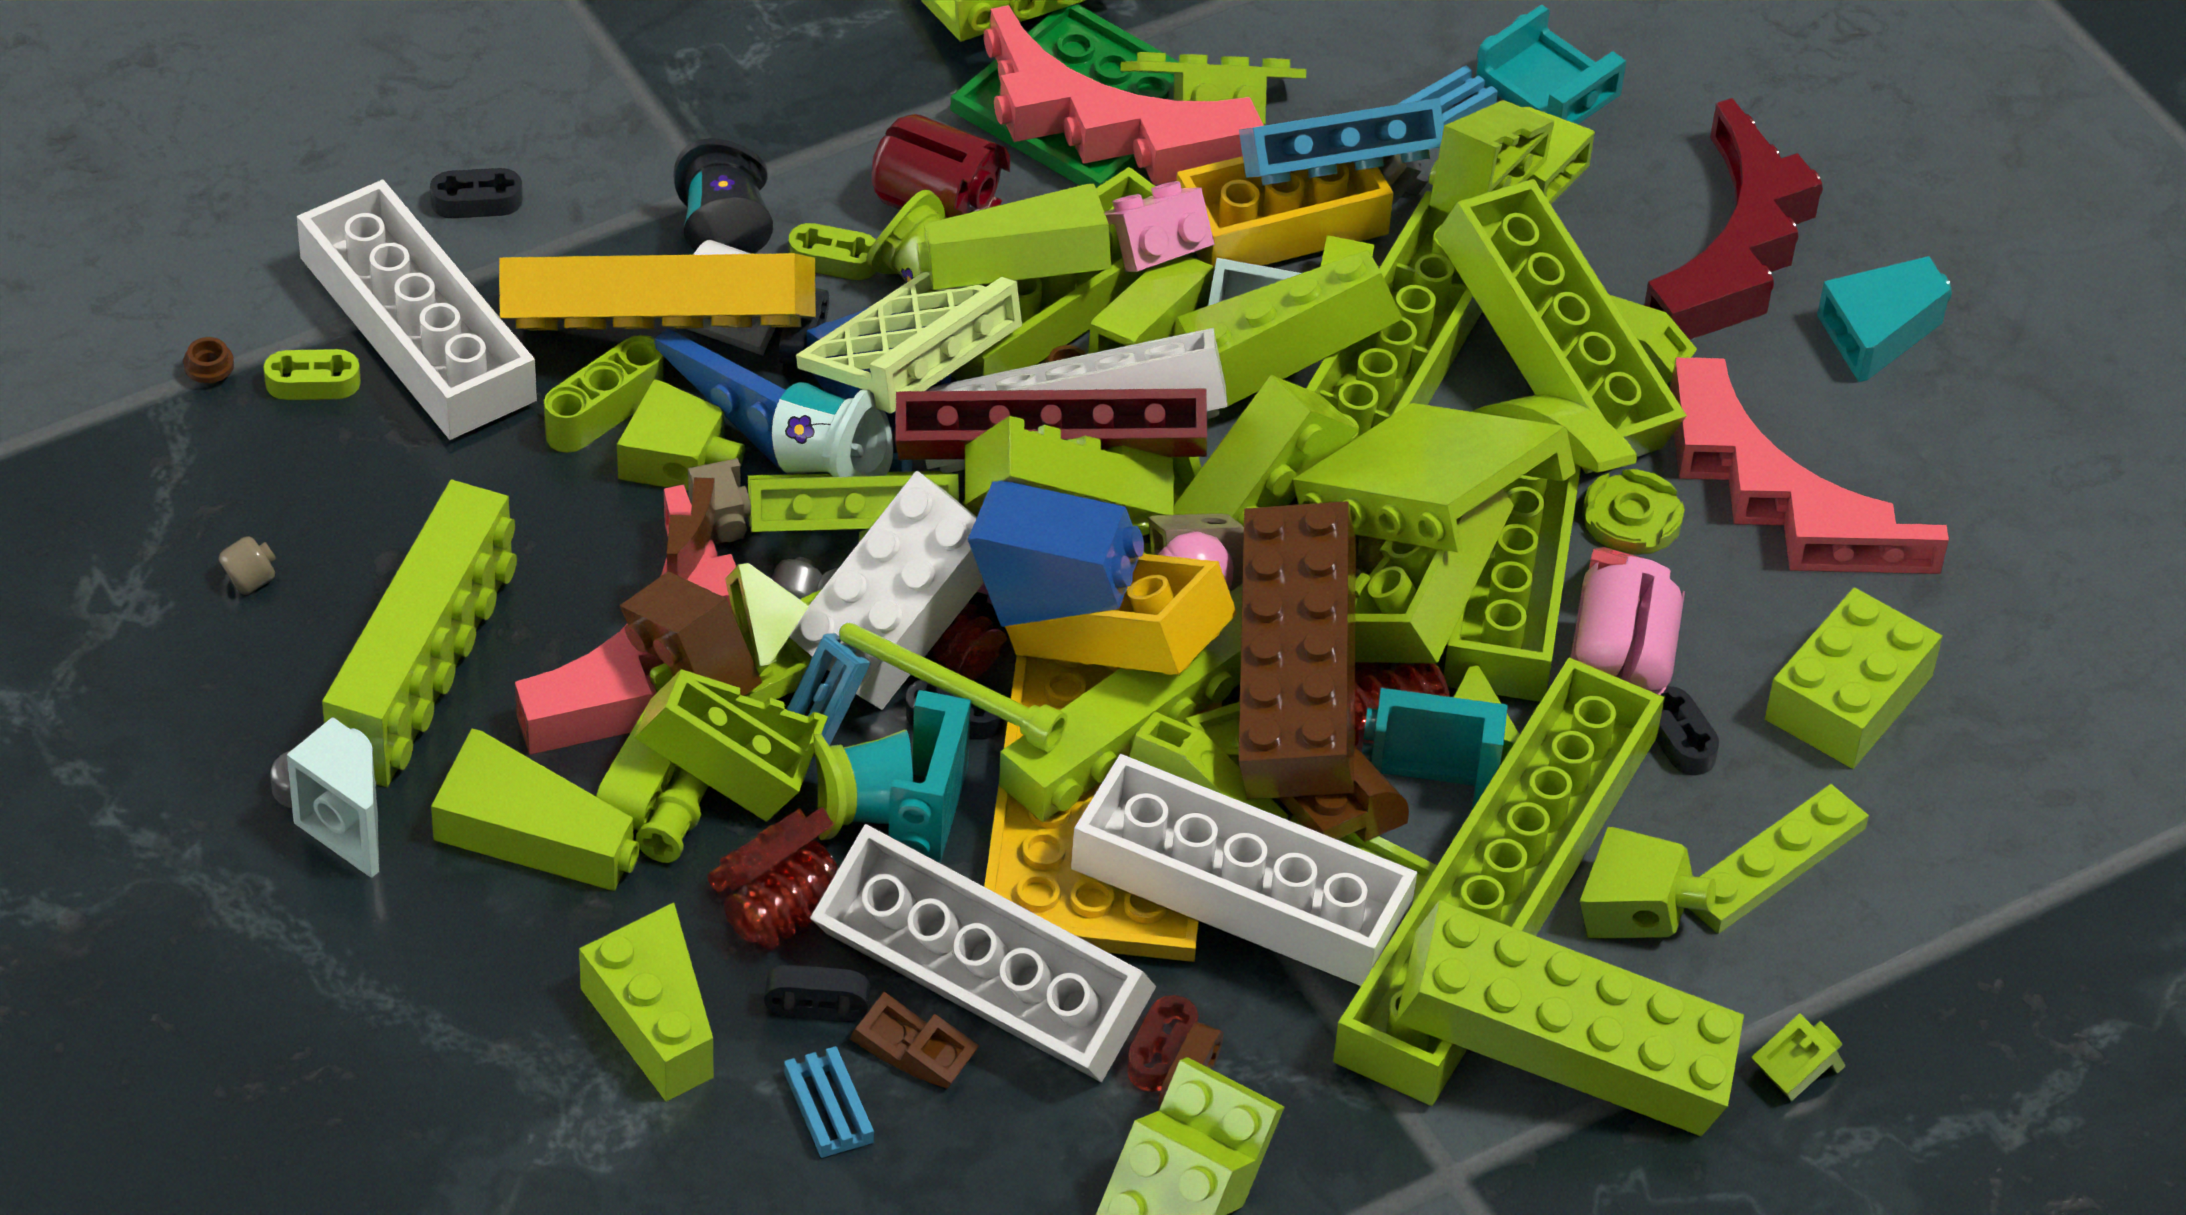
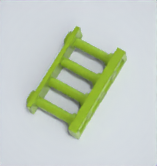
M940 470L919 471L959 502L958 474H952V472L942 473ZM916 471L887 472L886 476L833 477L831 473L748 475V495L751 504L749 527H751L752 532L870 529Z

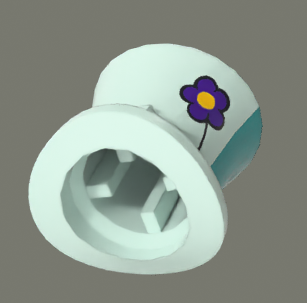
M799 382L790 386L779 399L773 418L772 440L775 457L784 472L788 474L829 472L833 477L887 475L893 459L892 433L885 411L876 409L874 393L870 392V390H860L854 398L844 399L808 383Z

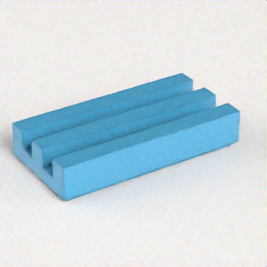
M1465 65L1398 104L1440 98L1443 122L1446 125L1495 104L1498 91L1492 86L1487 89L1484 88L1485 80L1480 76L1472 78V69ZM1470 95H1473L1471 98L1453 107L1454 104L1458 103L1459 101L1465 99Z
M836 633L823 635L786 709L805 715L813 699L815 703L809 715L817 712L828 716L822 735L829 746L871 664L867 658L857 657L855 655L857 650L852 646L842 645L840 643L841 639ZM833 656L836 657L837 659L825 683L820 684L833 659Z
M836 1046L826 1049V1056L820 1058L814 1052L805 1055V1062L797 1064L795 1058L784 1061V1074L821 1158L874 1143V1130ZM830 1071L857 1133L851 1134L824 1072ZM812 1077L838 1139L830 1141L803 1078Z

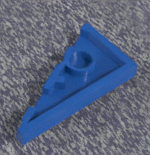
M669 328L655 337V348L713 405L720 407L724 412V416L784 474H788L779 466L775 457L772 440L775 409L779 399L786 390Z

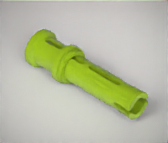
M682 769L672 788L662 792L656 798L653 806L654 815L649 823L644 824L639 829L636 835V841L639 842L640 849L645 855L656 861L666 863L676 861L680 857L684 846L682 842L684 836L700 820L699 803L709 787L708 784Z

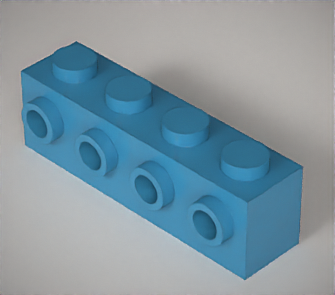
M1440 98L1239 129L1246 178L1261 176L1262 185L1291 181L1290 171L1308 169L1309 178L1337 174L1336 164L1354 161L1355 170L1384 166L1383 156L1400 154L1402 163L1430 159L1429 149L1439 148L1441 145L1444 122Z

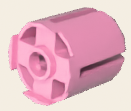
M1627 556L1626 564L1610 565L1599 570V562L1595 563L1584 576L1570 658L1661 695L1670 683L1673 674L1685 591L1681 594L1679 587L1670 579L1671 570L1649 559Z

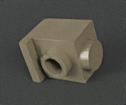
M738 458L688 468L689 500L691 504L694 477L715 478V517L710 540H713L714 544L743 539L747 531L744 517L751 516V504L746 487H740V463Z

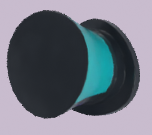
M701 139L685 147L675 162L673 179L679 199L688 207L684 224L686 242L695 251L703 242L713 240L750 254L757 253L768 243L773 232L772 217L759 192L768 180L765 162L748 148L723 139Z

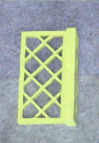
M929 272L921 273L796 355L797 366L799 369L847 385L870 390V392L874 393L876 409L893 413L896 411L897 391L927 390L1022 326L1017 281L1000 277L987 287L971 285L937 289V292L925 293L929 289H933ZM915 327H916V329H909V330L894 331V332H887V333H886V331L901 330V329H908V328H915ZM879 332H881L880 334L859 336V335H864V334H872V333H879ZM881 349H883L882 351H875V352H868V353H861V354H853V353H859V352H866V351H873V350H881ZM847 354L846 356L826 358V357H830V356H837V355ZM869 368H870L871 373H870V372H867V371H864V370H862V369H869Z

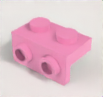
M1175 181L1152 187L1153 196L1142 199L1140 194L1112 201L1114 209L1104 213L1108 224H1115L1126 272L1140 271L1215 245L1201 188H1181L1180 182Z

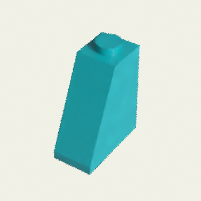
M1930 256L1824 281L1817 316L1857 381L1863 382L1869 380L1943 323L1947 303L1952 295L1951 285L1947 276L1940 273Z

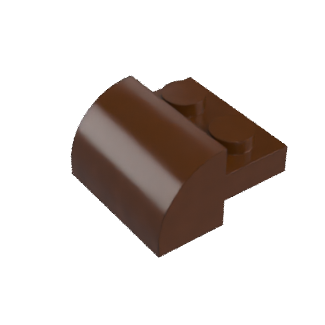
M1356 746L1354 751V793L1278 798L1304 827L1336 840L1355 832L1366 842L1408 824L1409 806L1406 799Z

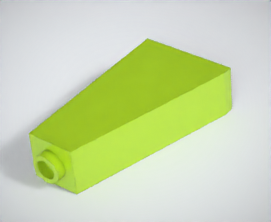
M1085 184L924 224L925 242L917 243L920 273L929 272L933 290L993 283L1000 277L1022 280L1111 269L1109 224L1094 184Z
M1183 255L1150 267L1090 323L1088 354L1185 334L1178 316L1208 306L1215 266L1197 258Z
M473 728L469 732L431 805L433 839L435 841L608 890H616L623 873H631L638 859L640 844L638 841H634L633 817L483 731Z

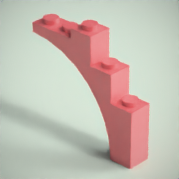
M1009 5L991 9L990 29L984 31V42L988 56L990 58L996 57L998 62L1001 90L1000 95L994 98V108L999 124H1006L1014 142L1064 132L1068 145L1076 146L1083 164L1134 154L1138 167H1145L1152 184L1158 185L1176 181L1177 172L1243 156L1239 129L1264 126L1250 97L1221 101H1174L1137 95L1101 84L1070 69L1047 53L1023 29Z
M684 485L664 489V518L667 536L669 533L670 515L691 516L692 504ZM709 540L704 555L687 580L725 597L731 608L725 578L736 568L732 554L718 557L713 540ZM667 558L661 576L667 572ZM626 624L620 632L589 654L553 671L516 681V715L529 755L631 733L650 699L657 693L650 679V671L665 662L646 651L643 653L638 651L631 644L625 633V627L628 625Z

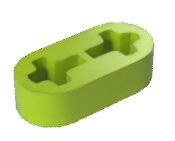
M816 223L798 225L789 234L788 253L814 257L815 273L850 280H863L870 278L877 272L866 261L867 254L876 241L869 234Z
M346 350L278 351L270 355L265 360L263 366L266 390L270 395L278 399H342L353 395L361 384L358 359L354 354ZM335 372H342L341 376H333ZM283 373H291V376L283 377Z

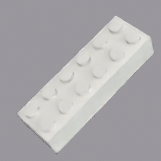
M383 179L297 216L300 258L449 440L537 401L535 359Z
M1214 328L937 385L925 390L996 391L1206 388L1207 419L1219 415L1218 409L1227 407L1226 385ZM965 459L925 460L927 469L940 467L942 473L965 469Z
M1120 754L1074 828L1071 869L1359 986L1365 981L1413 902L1417 871L1123 754Z
M867 824L863 826L810 917L826 934L1101 1083L1156 988L1146 974L1136 967Z

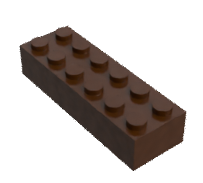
M1349 501L1244 509L1239 765L1247 800L1354 793L1356 539Z

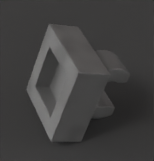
M1400 154L1383 156L1384 166L1379 167L1393 191L1392 204H1395L1405 191L1414 195L1419 194L1429 182L1427 176L1420 175L1422 171L1420 160L1402 163Z

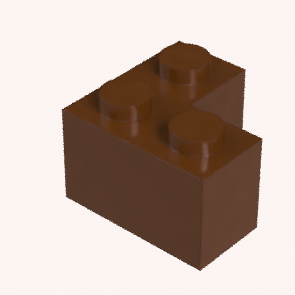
M668 571L620 605L628 624L625 627V633L631 644L642 653L646 651L662 659L669 666L673 677L681 669L739 687L740 695L745 696L762 683L725 597Z

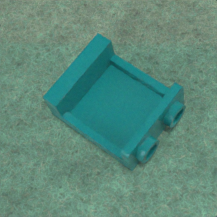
M1544 5L1538 6L1528 14L1520 15L1513 24L1495 36L1487 37L1482 42L1477 52L1476 77L1480 76L1485 80L1484 86L1486 88L1494 87L1498 91L1497 96L1519 107H1532L1575 124H1580L1621 95L1626 60L1613 51L1597 62L1590 59L1549 30L1550 10Z
M1381 688L1378 709L1367 708L1363 738L1364 740H1372L1374 743L1363 742L1362 754L1381 774L1474 785L1473 810L1500 767L1508 705Z
M919 690L914 704L913 774L925 776L926 780L923 783L899 779L892 781L889 803V837L941 864L968 770L971 700Z

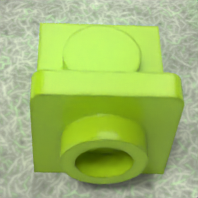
M1801 1013L1751 1057L1754 1063L1791 1101L1829 1067L1837 1074L1845 1067L1837 1052L1843 1045L1837 1036L1822 1021H1819L1813 1027Z

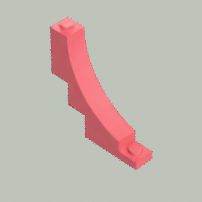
M1675 358L1670 390L1687 415L1674 432L1679 479L1729 480L1734 524L1784 525L1790 571L1941 574L1949 541L1947 525L1896 524L1893 503L1866 497L1847 490L1802 467L1779 450L1762 434L1746 414L1730 382L1725 359Z

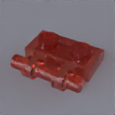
M823 807L807 816L799 808L758 833L757 837L740 848L722 857L720 866L707 874L708 881L713 889L718 892L728 886L733 891L754 880L831 828L834 824Z

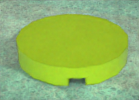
M1638 469L1622 470L1621 475L1609 477L1610 473L1602 475L1588 487L1582 511L1585 527L1594 539L1604 546L1631 555L1652 554L1668 547L1679 536L1685 511L1683 501L1681 503L1677 498V490L1673 485L1660 476Z

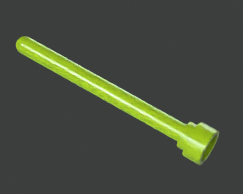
M845 623L839 629V637L844 643L956 697L970 699L971 704L1019 726L1020 732L1026 736L1027 742L1046 752L1052 751L1064 734L1067 725V714L1047 704L1041 707L1033 705L1030 708L856 624Z

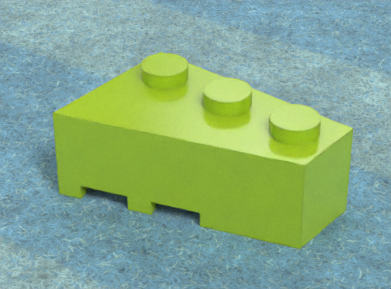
M1502 100L1444 125L1439 156L1429 175V184L1433 185L1429 205L1450 214L1458 201L1527 181L1547 161L1554 121Z

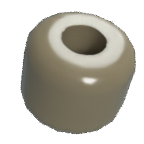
M246 536L219 554V562L237 590L243 595L255 592L275 577V571L271 562L276 560V557L266 542L258 545L252 537Z

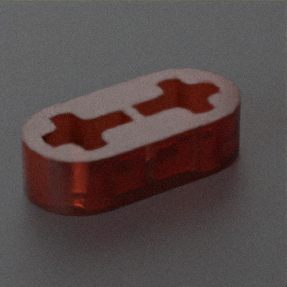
M1170 995L1156 1000L1151 1006L1130 1046L1128 1054L1127 1073L1134 1086L1150 1092L1161 1091L1168 1071L1195 1022H1198L1197 1008L1190 1000L1182 996ZM1173 1018L1182 1021L1174 1025L1170 1035L1164 1033V1024H1169ZM1156 1052L1162 1054L1161 1063H1156L1153 1068L1144 1066V1064L1151 1062Z

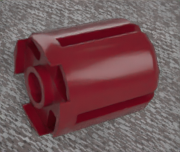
M918 114L898 118L887 129L886 136L881 138L873 155L871 178L874 192L884 204L901 210L915 194L922 190H930L942 202L945 219L1001 205L1002 199L994 197L999 184L1001 169L1010 172V155L1006 147Z

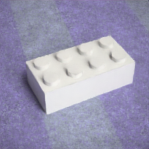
M916 471L811 602L789 637L813 657L824 634L836 633L839 636V629L843 624L853 623L925 657L984 583L967 540L977 517L945 490L919 471ZM841 640L840 643L842 645H848ZM853 647L857 650L855 653L857 657H865L871 662L856 694L882 710L910 674ZM833 656V659L827 670L831 671L837 659L836 657Z

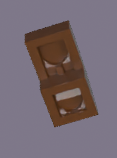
M694 477L691 516L670 515L667 572L669 571L686 580L704 555L712 533L715 517V478Z
M885 992L879 997L850 1037V1040L886 1063L914 1077L945 1088H949L979 1047L977 1043L936 1014L927 1023Z

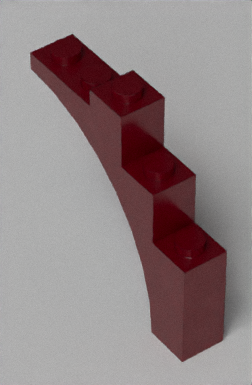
M1733 98L1716 103L1710 138L1727 164L1735 187L1736 209L1725 229L1705 251L1680 268L1648 281L1644 306L1666 312L1689 340L1767 314L1771 291L1774 288V279L1771 272L1792 265L1795 246L1799 237L1796 224L1816 218L1819 199L1823 191V183L1818 173L1814 169H1810L1798 153L1781 158L1777 148L1773 144H1769L1756 128L1752 117L1749 114H1745Z

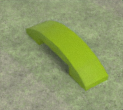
M1533 395L1483 406L1472 411L1566 426L1574 464L1595 472L1635 464L1637 460V453L1612 425L1595 412L1571 400L1548 395Z

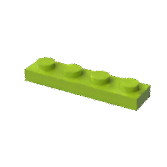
M1832 784L1828 785L1702 874L1700 877L1715 879V903L1711 911L1690 910L1717 934L1721 933L1865 830L1869 815Z

